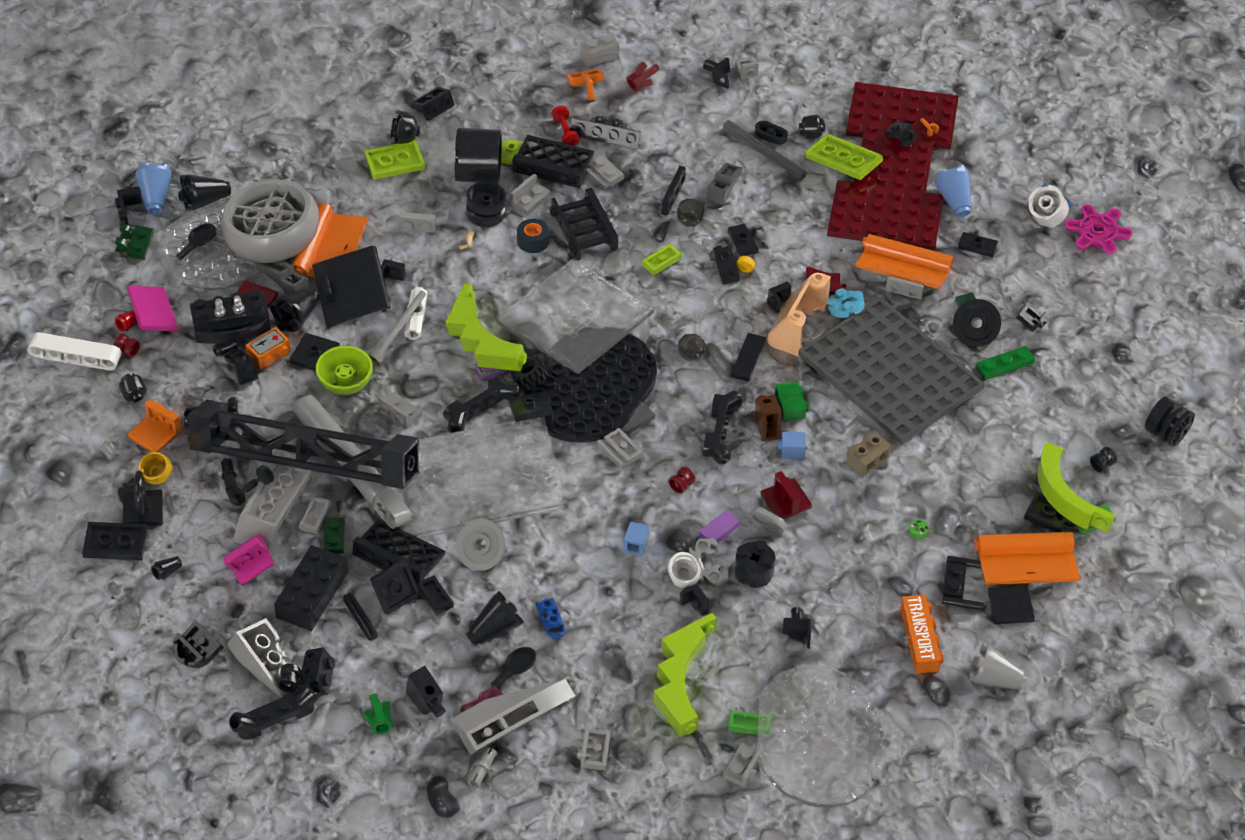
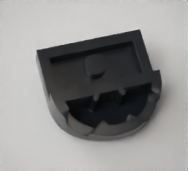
M195 620L182 635L177 633L173 640L174 651L172 653L181 664L191 668H200L209 664L224 647Z

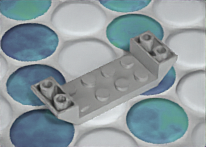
M273 464L270 470L273 472L274 481L269 485L261 482L240 514L233 544L241 546L257 534H260L269 553H271L277 543L276 532L306 484L314 485L321 472Z

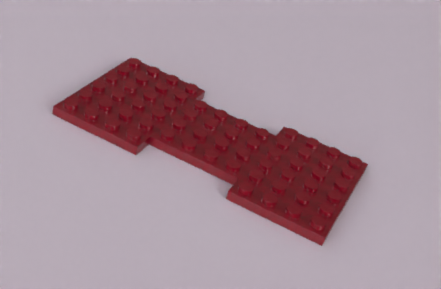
M855 82L846 135L863 137L861 147L882 155L883 161L862 180L856 178L855 182L837 180L827 236L863 241L864 237L872 234L935 251L943 196L942 194L926 192L933 147L951 149L959 100L958 95ZM924 118L929 124H937L939 126L938 133L936 134L933 131L932 136H928V129L920 119ZM895 122L911 124L916 140L905 148L902 147L899 139L887 138L885 131L890 128L891 124Z

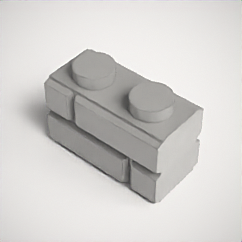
M613 34L589 39L581 43V59L586 67L618 59L619 43Z

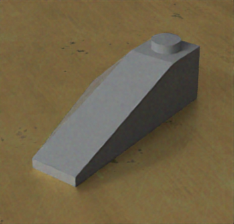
M267 618L237 631L227 646L243 666L279 698H282L294 692H284L277 686L279 677H281V667L286 664L284 659L286 655L284 651H281L277 632Z

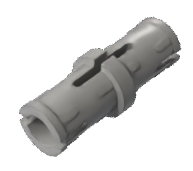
M486 747L480 760L476 761L475 769L467 781L470 786H473L475 782L474 788L480 787L483 778L489 774L490 766L497 756V752L494 749L489 753L490 747Z

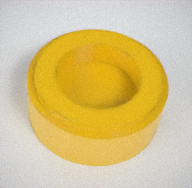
M740 256L736 266L740 271L749 273L753 271L755 262L750 257Z

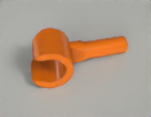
M924 118L920 119L928 129V136H932L933 131L936 134L938 133L939 126L937 124H929Z

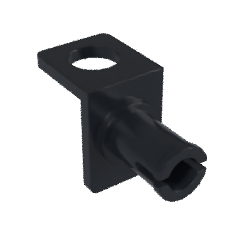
M726 57L719 63L711 59L705 60L703 68L712 72L713 83L728 89L729 58Z
M796 607L791 609V618L783 619V634L807 635V649H810L811 619L803 618V609L798 607V613H796Z

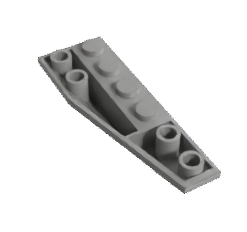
M561 679L486 699L453 717L450 721L469 754L473 755L575 697V694L566 679Z

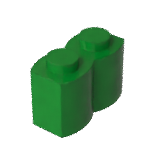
M798 381L775 384L774 393L782 411V421L804 419L806 412L809 411L808 402L803 399V386H800Z

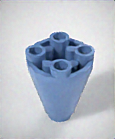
M142 163L135 173L136 180L148 213L157 215L164 208L172 173L169 165L166 163L159 165Z
M958 165L953 169L938 171L935 179L937 189L957 217L963 218L971 213V185L968 169H965L964 165Z

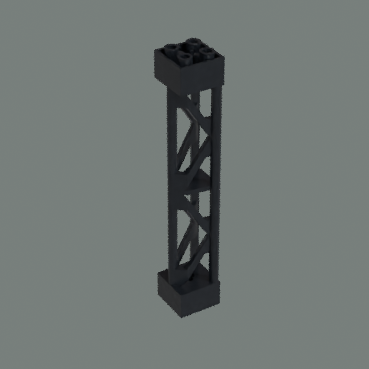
M207 399L191 411L187 417L190 450L206 453L214 452L359 479L399 489H404L419 474V438L397 434L392 440L386 441L228 412L227 403ZM232 423L239 427L249 436L240 435L237 431H235V429L232 426ZM245 423L282 429L285 432L275 438L266 440ZM297 438L296 445L287 444V442ZM329 438L370 445L371 448L352 456ZM317 439L324 443L326 446H328L330 449H332L334 452L325 451L318 444ZM226 440L235 441L240 445V449L221 446V444ZM252 445L262 446V448L256 450ZM278 449L296 453V459L272 455V450ZM381 455V461L373 459ZM311 456L321 457L325 460V465L308 462L307 460ZM338 461H343V462H348V463L342 466ZM358 465L381 468V475L358 471Z

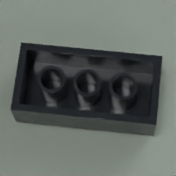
M311 545L274 603L276 618L312 631L348 573L347 558Z

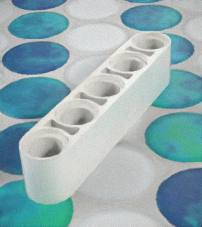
M38 332L33 335L27 348L28 353L36 358L111 371L116 368L122 354L121 350L113 345Z

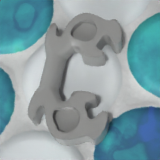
M712 537L710 539H699L696 542L695 551L690 547L689 554L695 557L701 567L700 584L704 585L705 580L712 587H717L723 582H727L729 574L727 569H724V572L721 573L720 565H715L708 572L705 570L701 560L702 555H705L706 558L715 555V551L711 550V548L718 549L717 541Z

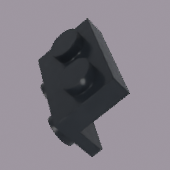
M324 647L306 650L299 680L301 686L305 682L315 683L320 689L321 696L329 694L333 669L335 668L334 658L331 657Z

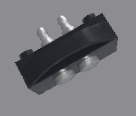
M252 290L249 294L234 293L231 297L223 298L216 296L212 300L204 301L198 299L194 303H190L197 343L235 342L249 339L271 330L264 291Z

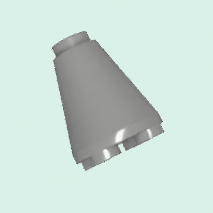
M984 642L979 651L981 655L979 657L975 656L971 667L974 669L971 670L968 680L978 684L1022 690L1028 675L1024 674L1022 669L993 646Z

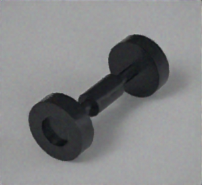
M265 465L257 468L256 475L258 478L252 479L243 486L242 490L236 486L230 488L227 491L229 500L234 505L240 506L246 501L244 493L255 488L258 482L261 481L265 485L272 483L274 475L270 468Z

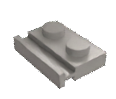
M602 154L592 159L585 173L602 190H606V187H611L624 179V174Z
M620 428L606 435L603 440L597 441V446L620 469L643 457V451Z

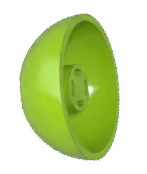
M338 346L329 349L319 357L316 363V374L322 386L331 393L342 396L352 395L362 390L368 384L373 370L372 360L369 355L363 350L352 346Z

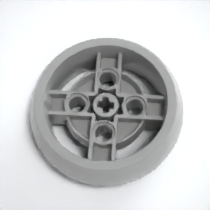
M287 180L260 181L241 189L231 197L222 213L221 231L229 248L243 259L257 263L278 262L297 255L312 242L318 231L319 209L311 194L294 182Z

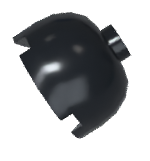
M397 110L395 114H398L397 118H393L390 138L394 137V142H391V145L409 143L415 140V137H419L420 126H417L415 117L408 112Z

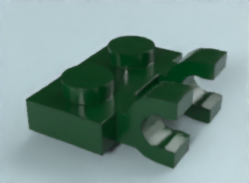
M121 224V235L116 237L115 244L117 246L115 251L126 252L127 257L145 260L154 234V228L135 226V229H132L127 224Z

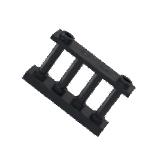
M592 187L585 189V197L582 200L559 206L556 199L551 198L550 214L552 217H555L569 244L570 253L575 255L577 261L581 260V250L605 243L611 251L618 249V235ZM584 206L590 210V212L565 218L563 212ZM588 219L596 221L594 225L572 230L569 226L570 224ZM596 231L601 232L603 235L602 237L578 243L576 239L578 236Z

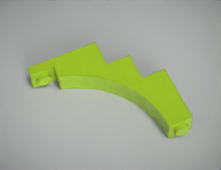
M464 283L445 322L449 335L460 337L464 351L475 352L474 355L478 367L520 371L527 360V354L524 352L523 345L499 339L480 324L475 302L476 294L470 283Z
M713 613L661 639V651L667 660L658 664L657 677L664 686L654 690L653 703L680 737L691 734L698 728V715L688 699L685 680L693 660L705 647L706 635L708 636L716 630L717 618Z

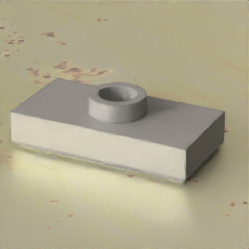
M313 496L299 523V530L318 534L331 508V501Z

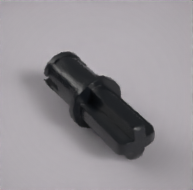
M223 458V461H221L223 472L221 477L224 480L227 493L233 486L237 487V473L234 471L232 460Z

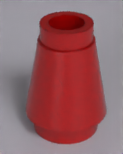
M134 310L118 314L117 318H115V325L120 331H128L138 323Z

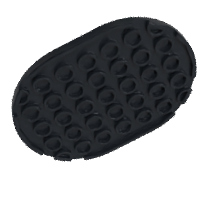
M604 328V330L584 329L570 337L566 336L550 350L543 360L548 371L545 381L541 380L542 384H536L537 387L535 388L531 386L529 390L526 387L525 395L545 391L552 407L553 415L531 419V421L547 435L568 442L598 441L604 439L606 435L616 429L623 428L632 419L642 403L645 402L656 383V360L653 353L646 347V344L628 332L613 328Z

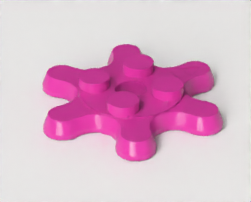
M1084 204L1081 207V213L1084 216L1082 219H1067L1065 221V227L1068 231L1079 234L1080 238L1076 240V246L1082 251L1094 245L1097 248H1102L1105 254L1112 255L1117 249L1113 241L1116 239L1128 240L1133 234L1130 228L1121 227L1116 223L1121 217V211L1115 208L1110 209L1105 214H1099L1092 205Z

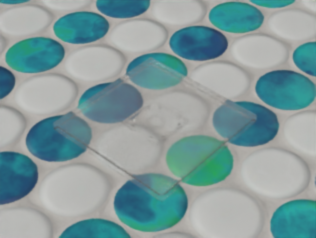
M571 260L497 317L496 324L579 374L654 314V308Z

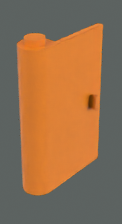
M318 203V231L312 242L302 252L294 256L291 265L294 266L295 272L308 279H315L312 264L356 251L369 221L368 217L334 214L330 205Z
M869 234L868 237L863 239L862 247H864V251L857 260L855 267L941 289L951 271L954 256Z
M1073 532L978 535L977 539H974V551L978 552L979 560L981 561L985 585L1076 582L1081 579L1074 556Z

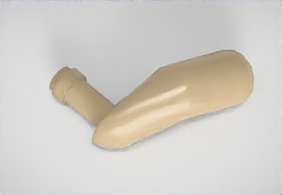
M473 231L467 232L465 237L467 244L459 246L460 250L467 247L471 248L474 236Z

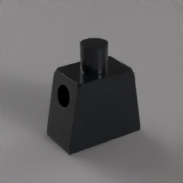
M423 666L409 674L406 686L407 696L422 714L426 715L432 712L436 718L442 716L446 712L442 705L443 692L427 667Z

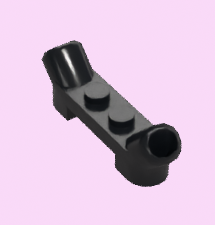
M499 375L488 381L487 390L464 404L459 400L451 403L443 412V417L448 421V431L453 435L464 433L465 423L470 419L479 416L480 413L488 408H492L503 399L508 400V398L520 396V384L507 381L503 376Z
M733 390L725 395L714 394L712 416L717 417L714 434L706 433L702 456L712 457L719 465L726 464L731 458V450L722 440H726L727 429L724 428L725 425L729 426L730 414L728 413L740 408L742 405V397L737 391Z
M305 682L298 691L247 713L234 712L229 719L230 729L238 733L241 739L251 740L261 736V730L298 715L299 719L314 711L315 702L321 696L320 689L313 682Z

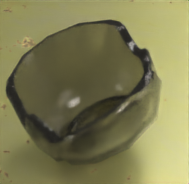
M686 198L679 203L676 214L677 219L684 226L695 227L701 223L705 208L700 201Z
M685 334L679 339L678 353L683 359L697 361L705 354L706 345L701 336Z

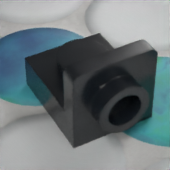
M386 259L383 260L381 268L384 281L386 277L404 281L406 277L405 264Z
M787 281L768 290L767 303L776 313L780 312L781 302L787 301L791 295V285Z
M698 584L686 587L680 592L679 603L682 606L691 602L695 610L698 609L701 615L709 613V600Z

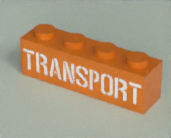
M926 594L903 596L900 610L915 674L939 672L940 664L944 662L943 652L939 651L938 648L940 646L939 636L935 635L934 632L936 630L935 619L931 618L930 615L932 614L931 602H927Z

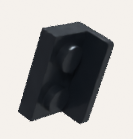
M437 87L411 102L413 109L423 112L427 121L455 105L450 90Z

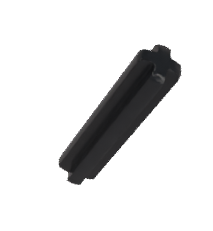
M353 593L345 594L343 601L369 641L377 639L378 632Z

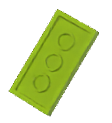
M828 133L805 152L807 159L859 180H862L883 161L882 155Z

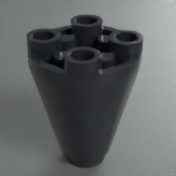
M191 174L180 176L181 191H179L178 196L179 200L184 202L186 211L198 209L224 199L231 194V186L228 181L225 182L221 179Z
M307 289L275 300L270 306V311L273 314L278 329L288 332H295L301 329L317 305L319 295L315 290Z
M500 591L491 597L468 628L469 631L466 633V636L475 646L514 630L524 623L522 618L516 613L518 611L511 602L507 604L505 602L506 598Z

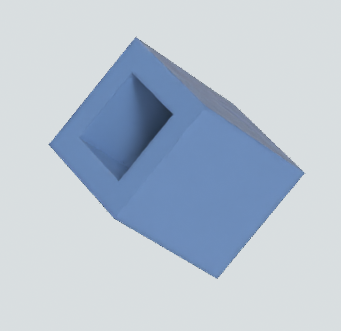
M782 432V439H778V451H781V459H805V432Z
M630 522L624 538L623 552L643 556L649 539V526Z

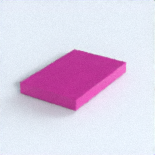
M128 287L127 292L140 330L176 331L178 326L164 287Z

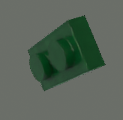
M345 517L325 518L323 549L335 554H344Z

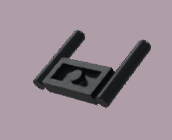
M947 555L942 604L985 610L986 603L963 599L966 566L981 569V561Z

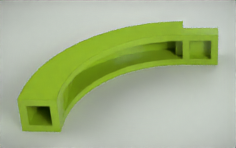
M1046 441L1038 464L1037 476L1040 488L1048 502L1061 515L1086 530H1088L1089 526H1093L1109 533L1115 514L1090 504L1069 488L1061 475L1059 467L1064 448Z

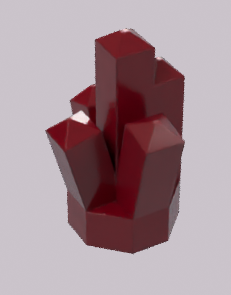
M641 62L626 77L629 87L636 92L643 87L653 85V81L648 78L660 69L658 64H654L645 70L648 66L645 62Z

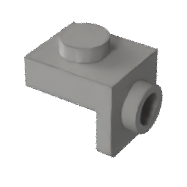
M752 57L735 60V66L741 79L758 76L759 64L757 61L754 62Z

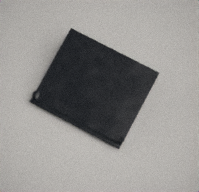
M368 246L312 264L327 328L380 310L385 313L387 312L386 309L391 308L376 246Z

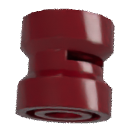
M121 333L116 338L114 346L118 347L126 356L133 358L139 351L140 342L134 338L130 339L128 335Z
M682 467L678 470L677 475H673L668 480V483L674 492L682 494L687 489V486H691L695 482L696 478L690 469Z

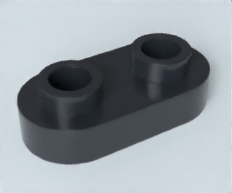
M759 121L755 125V134L762 139L777 145H782L788 140V131L768 121Z

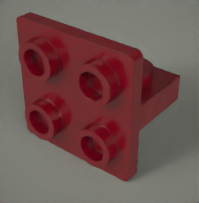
M782 471L775 473L774 486L761 490V496L772 513L782 519L812 508V503L796 479H789Z

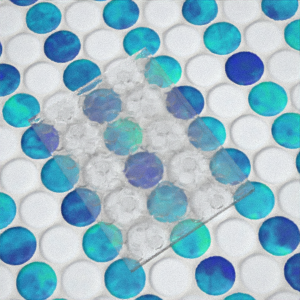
M544 417L515 422L514 420L420 439L419 474L402 489L405 504L412 515V521L410 522L412 534L418 538L459 531L467 523L476 519H487L498 523L568 508Z

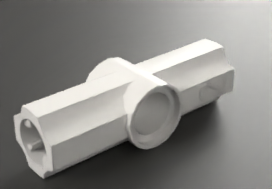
M416 287L411 290L410 301L407 306L408 308L420 291L426 292L425 298L406 322L404 335L410 340H417V338L421 337L422 325L425 320L427 291L422 287Z

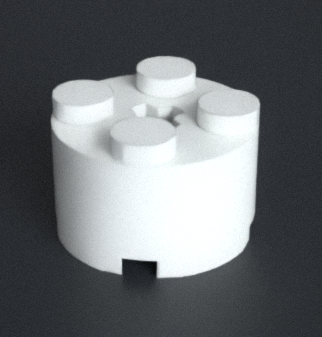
M1052 185L1038 187L1029 197V210L1040 225L1054 228L1066 218L1069 206L1062 192L1057 187Z

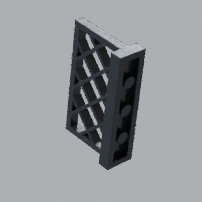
M527 135L518 154L514 155L512 159L513 172L528 176L535 174L540 179L581 188L583 184L582 179L594 157V151ZM529 142H534L538 145L530 148L528 144ZM550 146L554 147V150L547 152L545 148ZM541 149L543 153L535 156L533 152ZM570 151L571 154L563 156L561 152ZM530 154L531 158L523 157V155ZM558 154L559 158L552 160L550 156ZM587 155L588 157L580 160L578 156ZM547 158L548 162H543L539 160ZM575 158L577 161L571 164L567 162V160ZM563 162L565 166H560L556 164ZM577 166H580V167H581V171H580V170H576V169H572V168H575V167H577Z
M378 519L361 538L357 536L353 540L352 555L382 570L391 567L401 560H406L400 556L409 555L410 559L406 561L417 585L418 582L424 580V577L445 556L446 551L397 527L392 529L385 521ZM381 527L387 530V532L377 533L376 530ZM400 536L404 540L394 541L393 537ZM389 537L390 542L380 543L379 538ZM375 539L376 543H371L367 540ZM416 544L419 545L420 548L410 549L409 545ZM406 545L407 550H396V546ZM392 547L393 551L389 552L383 548ZM433 552L437 555L434 557H427L426 553ZM423 554L424 558L414 559L413 555ZM426 563L425 568L416 565Z

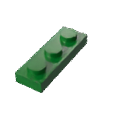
M1023 346L976 362V369L983 379L987 380L1034 364L1035 358L1027 346Z

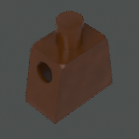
M760 395L755 399V419L762 441L781 439L782 411L773 395Z

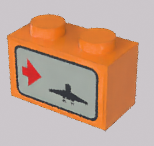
M277 327L245 345L246 354L252 357L254 365L259 370L270 366L291 352L289 339Z

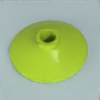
M512 139L502 141V165L513 166L512 159L514 155L518 154L523 142Z

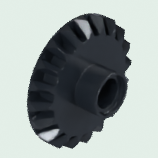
M972 299L963 303L957 309L953 318V329L957 338L962 343L976 348L984 347L996 339L1002 325L998 309L992 303L983 299ZM982 320V326L974 328V322Z

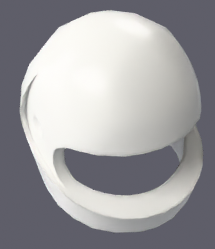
M679 552L674 554L669 560L668 572L674 585L684 589L695 585L699 581L701 567L693 555L687 552Z

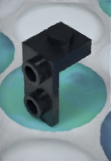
M138 186L117 190L118 198H115L117 209H121L118 211L120 222L124 221V224L127 225L129 224L125 207L142 204Z
M731 245L714 247L709 253L710 261H716L722 285L738 282L740 277Z
M234 349L224 356L225 361L234 366L240 385L259 379L252 357L242 350Z

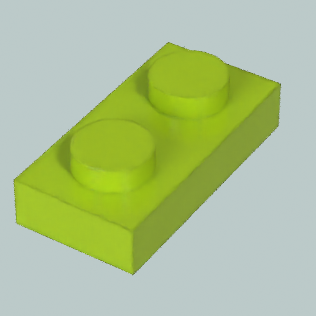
M668 244L643 259L642 266L654 276L682 259V253L671 244Z

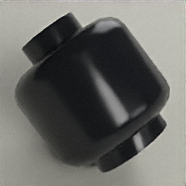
M818 114L804 116L802 123H799L800 134H804L807 139L821 137L823 132H825L824 119Z
M129 373L121 378L119 389L124 399L134 403L141 401L147 392L141 376Z

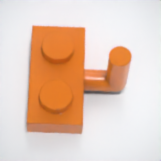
M599 68L566 74V79L570 86L579 87L586 83L588 100H594L593 84L604 80V73Z

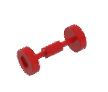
M566 106L555 107L551 115L554 121L561 123L564 131L561 137L562 143L576 146L580 138L577 132L570 131L567 122L570 116L568 108Z

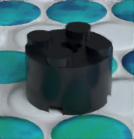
M763 540L748 542L739 546L735 558V576L737 580L742 584H749L753 588L769 584L774 576L776 559L772 548Z

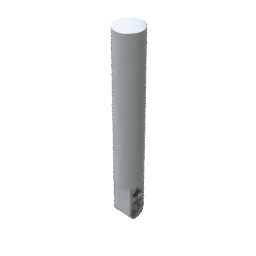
M305 396L296 403L294 414L304 426L345 433L314 396ZM329 438L352 456L361 453L353 442ZM317 439V441L325 449V451L334 452L332 449H330L328 446H326L324 443ZM338 461L342 466L348 463V462ZM358 465V471L380 475L374 467ZM349 478L390 528L393 529L412 521L409 508L391 487L383 486L380 483Z

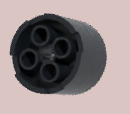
M458 128L455 142V181L473 183L489 181L499 184L502 131L497 129Z

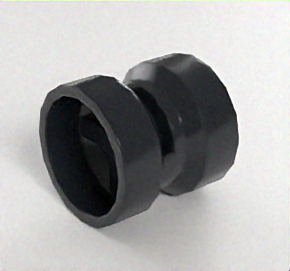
M1109 447L1102 448L1099 454L1095 453L1090 457L1092 468L1099 473L1105 471L1107 466H1112L1117 462L1115 452Z
M284 664L281 667V677H279L277 686L284 692H295L298 688L301 669L295 664Z

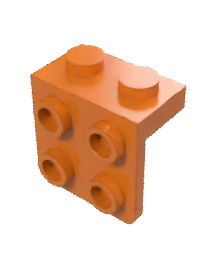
M149 399L145 403L146 417L128 433V438L150 452L159 453L181 432L180 418L176 412L170 411L159 402L156 403Z

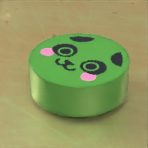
M914 520L910 523L909 534L912 538L920 540L927 537L929 526L925 521Z

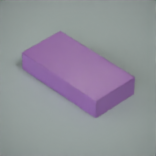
M725 510L699 531V537L701 539H710L712 537L719 543L740 526V520Z

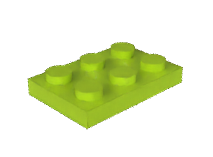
M416 140L409 143L364 150V156L373 180L425 169V163Z

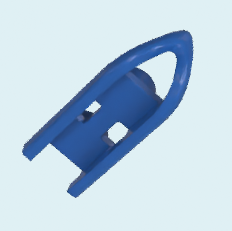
M554 598L544 599L540 603L535 602L547 635L552 639L564 637L566 634L565 626ZM543 613H547L548 618H544ZM560 626L562 632L552 634L549 629Z

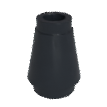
M178 556L156 561L151 566V572L155 579L164 580L182 567V562Z

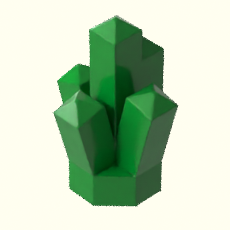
M377 693L370 694L371 710H365L363 717L370 725L372 733H387L392 728L390 702H382L381 707Z

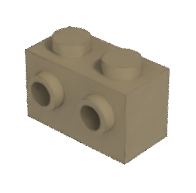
M874 432L870 436H866L858 445L852 446L848 450L847 465L864 477L890 458L892 445Z

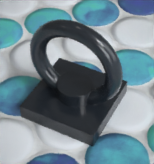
M141 470L135 472L134 478L135 491L123 492V523L147 524L148 526L163 525L162 489L146 490L144 474Z

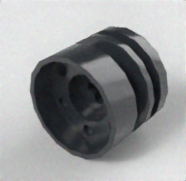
M1164 396L1152 408L1144 427L1146 431L1154 436L1161 435L1162 441L1168 442L1170 446L1175 447L1190 430L1194 422L1195 413L1191 410L1187 411V408L1184 406L1178 408V402L1168 396Z

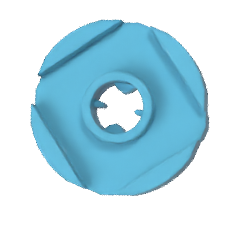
M838 289L827 301L828 310H830L831 315L838 318L849 317V314L853 312L856 315L865 307L861 291Z

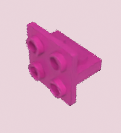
M257 534L223 558L225 565L235 572L241 585L248 583L274 565V561L260 534Z

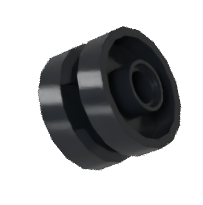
M489 181L477 182L470 186L467 190L466 216L468 220L480 227H491L501 223L505 218L506 192L504 188L499 184Z

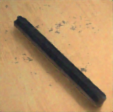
M730 120L724 122V130L798 179L803 180L807 176V172L744 129Z

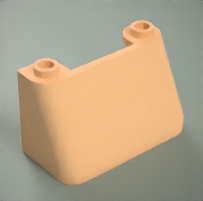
M814 273L790 295L768 333L767 342L771 347L799 357L798 351L803 348L801 340L803 325L806 321L804 313L812 316L815 310L821 309V312H825L828 307L827 301L829 298L831 276L823 273Z

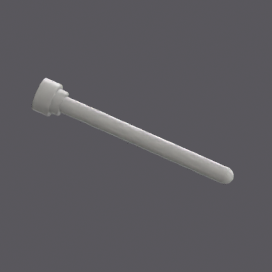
M422 290L418 293L379 348H375V350L369 353L373 363L377 365L382 363L385 355L384 352L425 298V291Z

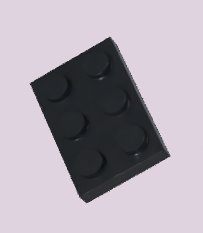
M88 522L82 551L83 558L143 561L148 525Z

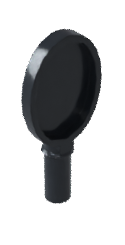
M206 223L194 228L188 236L189 243L176 255L177 258L182 260L194 248L209 243L216 235L215 226Z
M521 647L511 652L505 660V671H502L490 683L492 688L497 689L511 675L521 674L530 669L536 661L534 649Z

